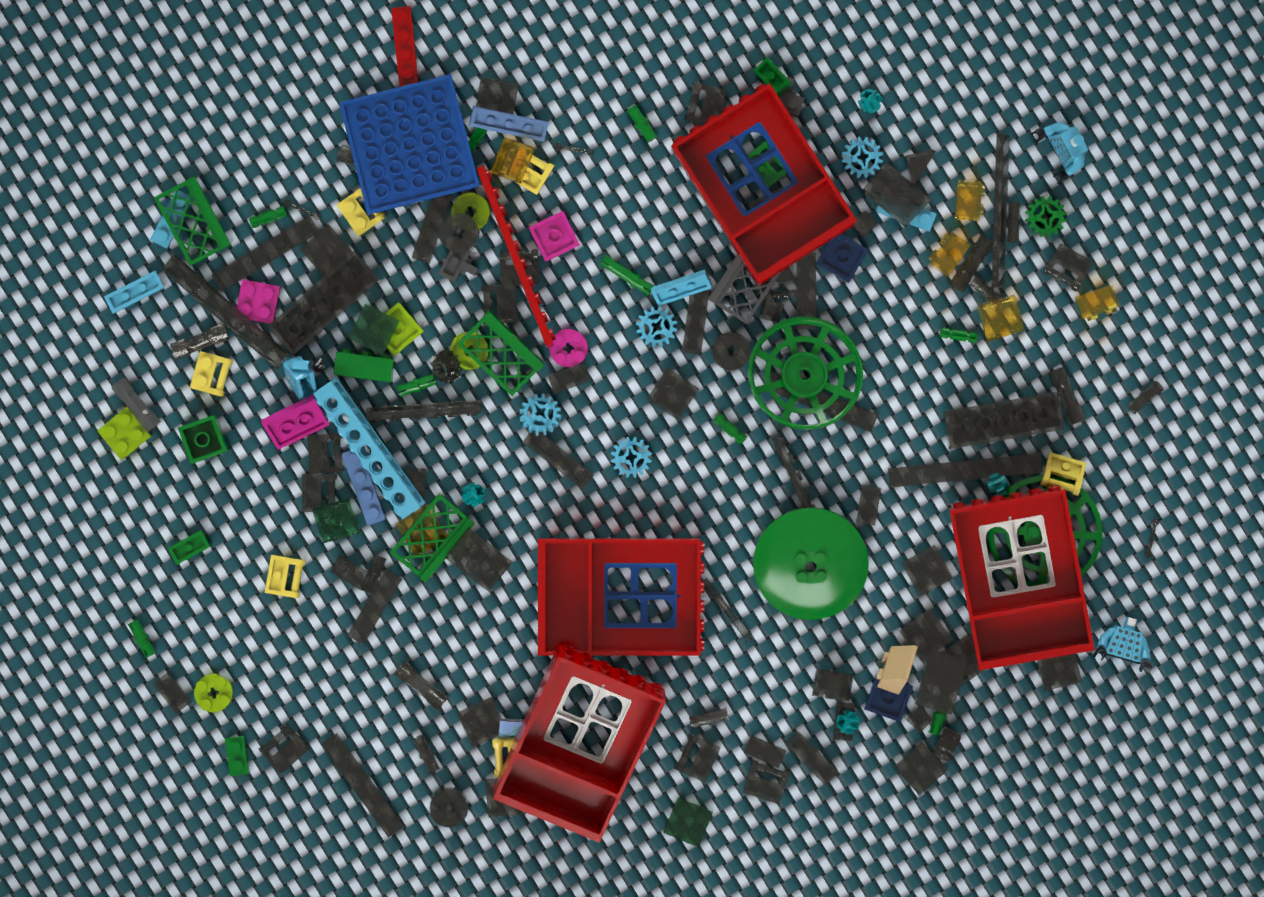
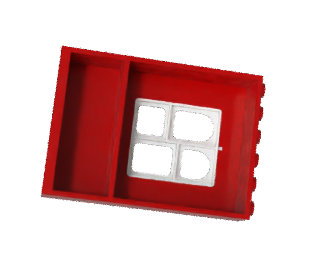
M1060 485L1048 486V490L1041 491L1040 488L1030 489L1028 494H1022L1020 491L1010 493V497L1003 498L1002 495L992 496L989 501H983V498L971 500L972 504L964 505V502L953 503V507H950L949 510L979 671L1094 651L1065 488L1060 487ZM1026 521L1035 522L1040 527L1042 543L1025 547L1019 546L1017 538L1019 525ZM1002 527L1008 532L1013 554L1011 559L996 562L989 560L986 534L991 528ZM1044 552L1050 581L1047 584L1027 586L1021 557L1025 554ZM1014 567L1018 588L996 592L992 571Z
M558 645L494 784L493 799L600 843L666 702L665 689L659 683L645 681V678L640 675H630L623 668L617 667L616 669L611 667L604 660H594L587 653L582 652L580 654L575 652L568 645ZM581 683L588 685L593 691V698L584 717H578L562 709L571 688ZM615 696L621 701L622 710L616 721L596 714L595 711L602 698ZM558 718L578 725V731L571 744H566L550 736ZM591 722H596L612 730L600 756H595L579 748Z

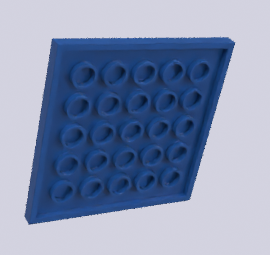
M451 74L339 102L367 215L480 187Z

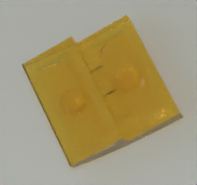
M504 137L490 173L521 184L535 148Z
M1015 295L977 306L987 342L1024 331Z
M428 504L395 524L402 536L427 508ZM425 516L423 518V527L434 526L433 516ZM436 517V526H441L440 521ZM444 528L437 529V539H445L448 536ZM434 529L423 530L424 541L435 540ZM421 530L412 531L410 542L421 541ZM435 543L424 544L425 552L435 547ZM422 544L411 545V550L415 555L422 554Z

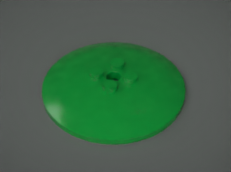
M815 507L795 509L772 521L761 534L756 544L753 558L755 580L766 600L782 613L805 620L827 618L851 605L865 585L869 567L866 545L858 530L841 515L830 510ZM808 562H814L816 568L809 571L805 565Z

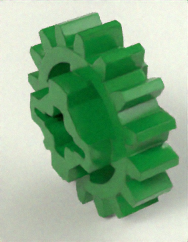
M1041 196L1040 202L1034 199L1035 205L1029 204L1028 207L1031 210L1025 211V214L1029 215L1025 222H1030L1027 228L1033 227L1032 234L1040 232V237H1043L1044 233H1046L1049 238L1051 237V232L1057 235V228L1062 230L1064 227L1061 223L1067 222L1063 218L1067 212H1062L1061 210L1064 205L1059 206L1058 199L1053 202L1052 196H1049L1047 200H1045L1044 196ZM1040 205L1039 213L1037 215H1033L1035 209ZM1049 205L1053 206L1056 211H1052ZM1044 212H1046V215H1050V218L1047 219V222L1045 219L1041 218V216L1044 215ZM1058 218L1056 225L1052 228L1053 220ZM1035 222L1040 223L1043 226V229L1039 228L1035 224Z

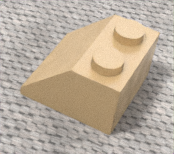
M891 646L888 653L884 652L881 663H884L882 669H879L876 679L879 680L877 687L899 695L908 681L918 646Z

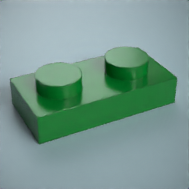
M768 57L753 70L766 85L771 84L778 97L792 85L788 78Z
M200 530L167 549L176 565L210 548L211 545L203 530Z
M245 735L225 738L230 777L249 774Z

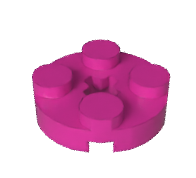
M564 329L554 335L556 340H553L554 346L549 347L553 360L563 367L579 365L586 357L588 351L586 339L582 334L573 329ZM566 343L574 346L570 354H567V351H563Z

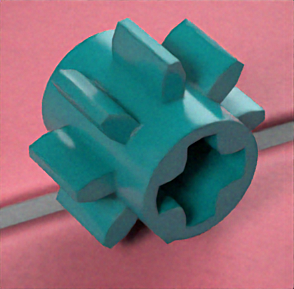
M868 89L861 93V100L858 101V104L864 112L875 113L880 109V102H883V99L877 90Z
M998 473L990 475V481H987L986 484L991 495H1006L1005 489H1008L1009 485L1005 476H999Z
M472 482L462 488L464 491L462 499L467 505L476 507L485 501L483 498L485 490L481 485H475Z
M843 710V715H838L836 725L841 733L853 734L854 730H858L860 719L856 716V712Z

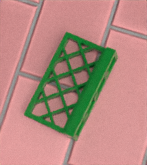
M195 176L154 197L189 266L231 246ZM187 186L190 191L188 200L177 197L179 189ZM165 196L174 198L171 209L163 207L159 199ZM176 199L187 202L184 213L173 210ZM189 203L198 206L197 217L186 214ZM172 212L183 215L180 226L171 223L170 217ZM185 216L196 219L193 230L182 227ZM198 220L207 223L208 229L206 234L195 231ZM181 229L192 232L189 243L180 240ZM194 233L205 236L202 247L191 244ZM207 237L215 239L219 247L213 250L205 249ZM190 246L201 249L199 257L191 260L188 255ZM203 250L208 251L206 254L202 255Z
M490 310L457 342V345L511 396L544 366V361ZM485 323L490 328V335H478V328ZM468 338H476L475 349H468L463 343ZM478 338H490V348H479ZM492 338H501L504 348H492ZM479 351H490V362H482L479 359ZM492 351H504V361L492 362ZM506 351H515L517 353V361H506ZM504 364V375H495L492 372V365ZM506 364H517V374L506 375ZM520 364H528L532 370L528 374H520ZM506 378H517L518 385L511 390L506 385Z
M438 493L389 552L426 583L475 523ZM439 500L446 504V512L435 513V504ZM457 513L462 517L458 524L450 525L449 514ZM435 515H446L447 525L436 526ZM425 516H433L434 526L423 527V518ZM448 528V536L445 539H437V529ZM434 529L435 540L424 541L423 530ZM421 530V541L410 542L412 531ZM435 543L436 550L433 553L425 554L424 544ZM422 544V554L411 555V545ZM408 545L409 556H400L396 553V550L400 546ZM423 557V565L417 570L412 566V558Z

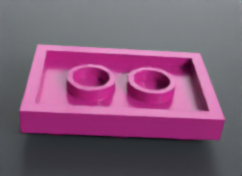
M313 395L261 420L263 427L278 450L329 425L326 416Z

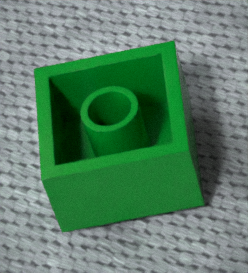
M217 415L178 427L190 464H195L230 451Z

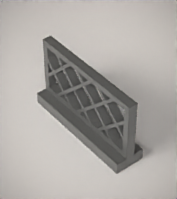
M737 254L708 300L748 325L781 272L772 277L769 284L747 289L745 278L751 277V275H744V264ZM743 279L745 289L734 291V281ZM767 287V288L765 289V291L763 292V294H762V289H761V288ZM759 289L761 294L759 300L750 302L748 291ZM746 292L748 303L737 305L735 294ZM733 295L735 305L726 307L721 301L725 296ZM749 305L750 314L745 319L739 315L738 307Z

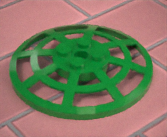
M808 316L794 317L773 325L759 338L749 359L748 379L756 402L773 420L794 429L815 430L837 422L854 406L862 388L863 365L855 344L839 327L820 318ZM809 324L819 326L822 329L817 338L811 336L794 337L791 326ZM780 329L784 330L786 340L778 344L770 354L760 349L762 344L772 334ZM829 331L843 341L849 349L850 355L840 358L837 352L828 343L824 342ZM808 342L813 343L814 346L811 352H799L796 343ZM789 346L792 356L786 362L775 358L783 348ZM821 347L831 355L834 361L825 364L818 357ZM756 356L766 361L764 372L766 384L755 387L753 374ZM854 362L856 367L854 392L843 389L845 378L843 366ZM771 365L782 370L781 380L771 382ZM836 368L838 369L837 386L827 382L828 371ZM807 371L810 375L809 379H801L799 372ZM785 387L791 394L788 403H785L776 394V389ZM823 389L834 393L824 404H819L816 395ZM769 392L775 402L784 408L781 418L766 407L759 394ZM839 396L850 399L846 407L839 414L829 420L826 419L823 410L831 406ZM798 398H809L813 408L802 409L794 406ZM792 412L797 414L815 413L820 423L801 425L788 422V419Z
M1043 475L1028 477L1016 482L1006 489L1007 494L1003 495V498L1010 497V493L1015 492L1020 487L1041 481ZM1050 475V478L1066 482L1072 485L1075 484L1072 481H1069L1062 477ZM1081 488L1079 493L1081 497L1075 503L1067 499L1070 517L1075 513L1080 525V531H1073L1074 539H1080L1076 549L1077 556L1082 552L1085 540H1096V546L1091 558L1083 568L1080 567L1082 577L1095 562L1101 548L1103 535L1098 509L1091 497ZM1086 502L1091 507L1095 516L1097 532H1086L1085 521L1079 511ZM1026 521L1023 527H1018L1017 535H1023L1026 546L1042 543L1041 530L1035 522ZM993 527L987 532L989 548L995 562L1001 561V558L996 549L994 533L1006 534L1007 545L1012 554L1009 534L1002 527ZM1036 552V554L1041 555L1040 566L1030 564L1023 558L1027 554L1021 557L1024 567L1039 572L1038 583L1025 580L1027 586L1046 584L1048 567L1044 552ZM1011 567L1001 568L1009 578L1018 583L1017 575L1010 570Z

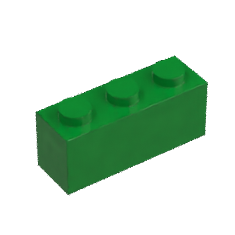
M341 349V352H336L333 375L392 382L395 360L391 359V355L379 354V357H372L371 352L360 351V355L353 354V350Z

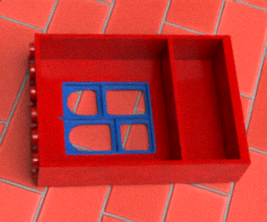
M770 83L768 85L761 84L754 89V94L742 96L738 99V104L732 106V104L722 109V114L717 117L712 115L705 120L706 123L703 126L697 125L689 130V135L677 137L672 141L673 145H671V151L757 286L857 223V219ZM757 132L766 139L770 149L754 160H751L743 149V139L747 134ZM725 149L735 151L748 170V175L732 185L726 182L716 165L718 153ZM772 157L778 158L791 179L790 185L775 194L770 192L757 171L759 165ZM750 182H755L765 199L760 204L746 211L735 196V192Z
M538 538V656H553L558 645H568L575 652L580 654L584 652L591 656H701V651H704V638H701V632H704V619H701V613H704V600H701V593H704V581H701V574H704V561H701V555H704V542H701L700 538ZM609 568H629L631 570L630 591L612 592L608 590ZM640 568H665L672 574V585L666 591L642 592L638 588V571ZM610 599H638L640 601V622L610 623L608 621V601ZM662 599L669 602L673 609L671 618L664 623H650L648 621L649 600Z

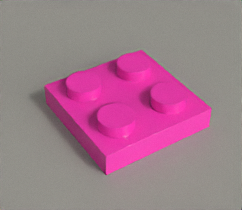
M563 211L529 227L545 262L580 246Z
M242 279L235 317L274 324L280 286Z

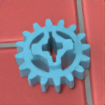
M858 137L856 143L852 139L850 140L851 146L845 145V149L848 151L842 152V155L846 156L842 163H847L844 169L851 170L849 175L857 173V178L861 174H863L864 178H867L868 173L872 176L875 174L874 169L880 170L877 164L883 163V160L879 159L883 152H878L881 146L875 147V140L868 142V137H865L864 141H862ZM864 145L870 147L873 152L867 151ZM854 147H857L856 154L850 156L851 150ZM860 152L863 153V156H867V158L864 160V164L862 160H858L857 158L860 156ZM875 159L873 166L868 169V162ZM855 163L860 166V170L853 167L852 164Z
M653 306L651 307V312L644 310L645 316L639 315L642 321L636 323L637 326H640V329L636 332L642 333L639 339L645 338V345L651 342L653 348H655L656 343H659L660 347H663L662 342L664 341L669 344L668 338L674 339L675 336L672 332L677 331L676 328H673L677 321L671 320L674 315H667L668 309L662 312L661 306L658 307L657 311L654 310ZM653 314H660L658 319L651 320L648 318ZM662 319L660 324L662 330H657L651 335L653 332L652 323L656 324ZM665 319L669 322V330L664 326ZM644 324L649 326L650 332L648 335L645 334ZM662 334L665 336L663 339L653 340L656 335Z
M534 394L533 400L528 397V403L523 402L522 407L524 409H520V414L522 415L520 416V422H524L523 428L529 427V433L534 430L537 436L539 432L546 435V430L552 433L553 426L558 427V420H561V415H559L561 408H556L558 402L552 403L551 396L545 399V394H542L541 398ZM529 409H531L532 414H530V417H528L527 415ZM553 412V418L550 421L548 416Z
M626 437V442L619 440L620 446L614 445L616 452H611V455L615 456V459H612L611 462H616L617 464L614 470L619 468V474L621 475L625 472L626 478L630 474H633V477L636 478L637 472L643 475L642 469H649L646 463L652 462V460L648 459L652 452L646 451L649 446H643V440L639 443L636 442V437L633 438V441H630L629 437ZM632 444L639 446L643 452L633 450ZM624 446H626L627 451L625 452V454L623 456H618L620 450ZM629 448L633 455H637V458L634 459L633 467L630 460H626V456L629 455ZM644 458L643 464L637 469L636 463L639 459ZM620 463H627L630 466V470L623 468Z

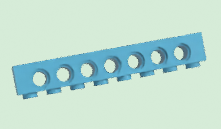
M337 377L314 392L315 401L324 408L327 418L334 422L339 435L346 439L349 449L354 454L356 453L360 459L361 466L368 470L372 481L381 488L384 498L391 502L394 512L404 519L424 505L425 501ZM331 398L337 400V406H334L332 404ZM342 414L348 416L349 422L343 420ZM354 430L359 431L360 438L354 435ZM365 445L371 448V453L366 452ZM376 461H379L382 464V469H379L376 466ZM387 477L393 479L394 485L388 483ZM398 493H402L405 496V500H401L398 497Z

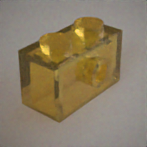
M957 179L956 220L979 221L980 216H983L984 205L981 204V197L985 196V185H982L980 180Z
M953 232L943 236L939 242L942 244L939 250L934 249L928 258L931 260L929 265L946 277L950 276L971 246Z
M1113 284L1075 297L1082 319L1087 318L1088 321L1099 318L1098 314L1105 312L1106 315L1117 312L1116 308L1120 307Z

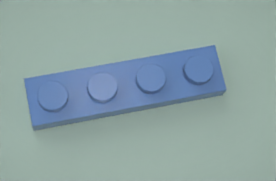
M473 106L469 126L544 142L548 122Z
M351 450L342 453L367 526L385 520L386 517L370 473L361 466L360 459L356 453L354 454Z

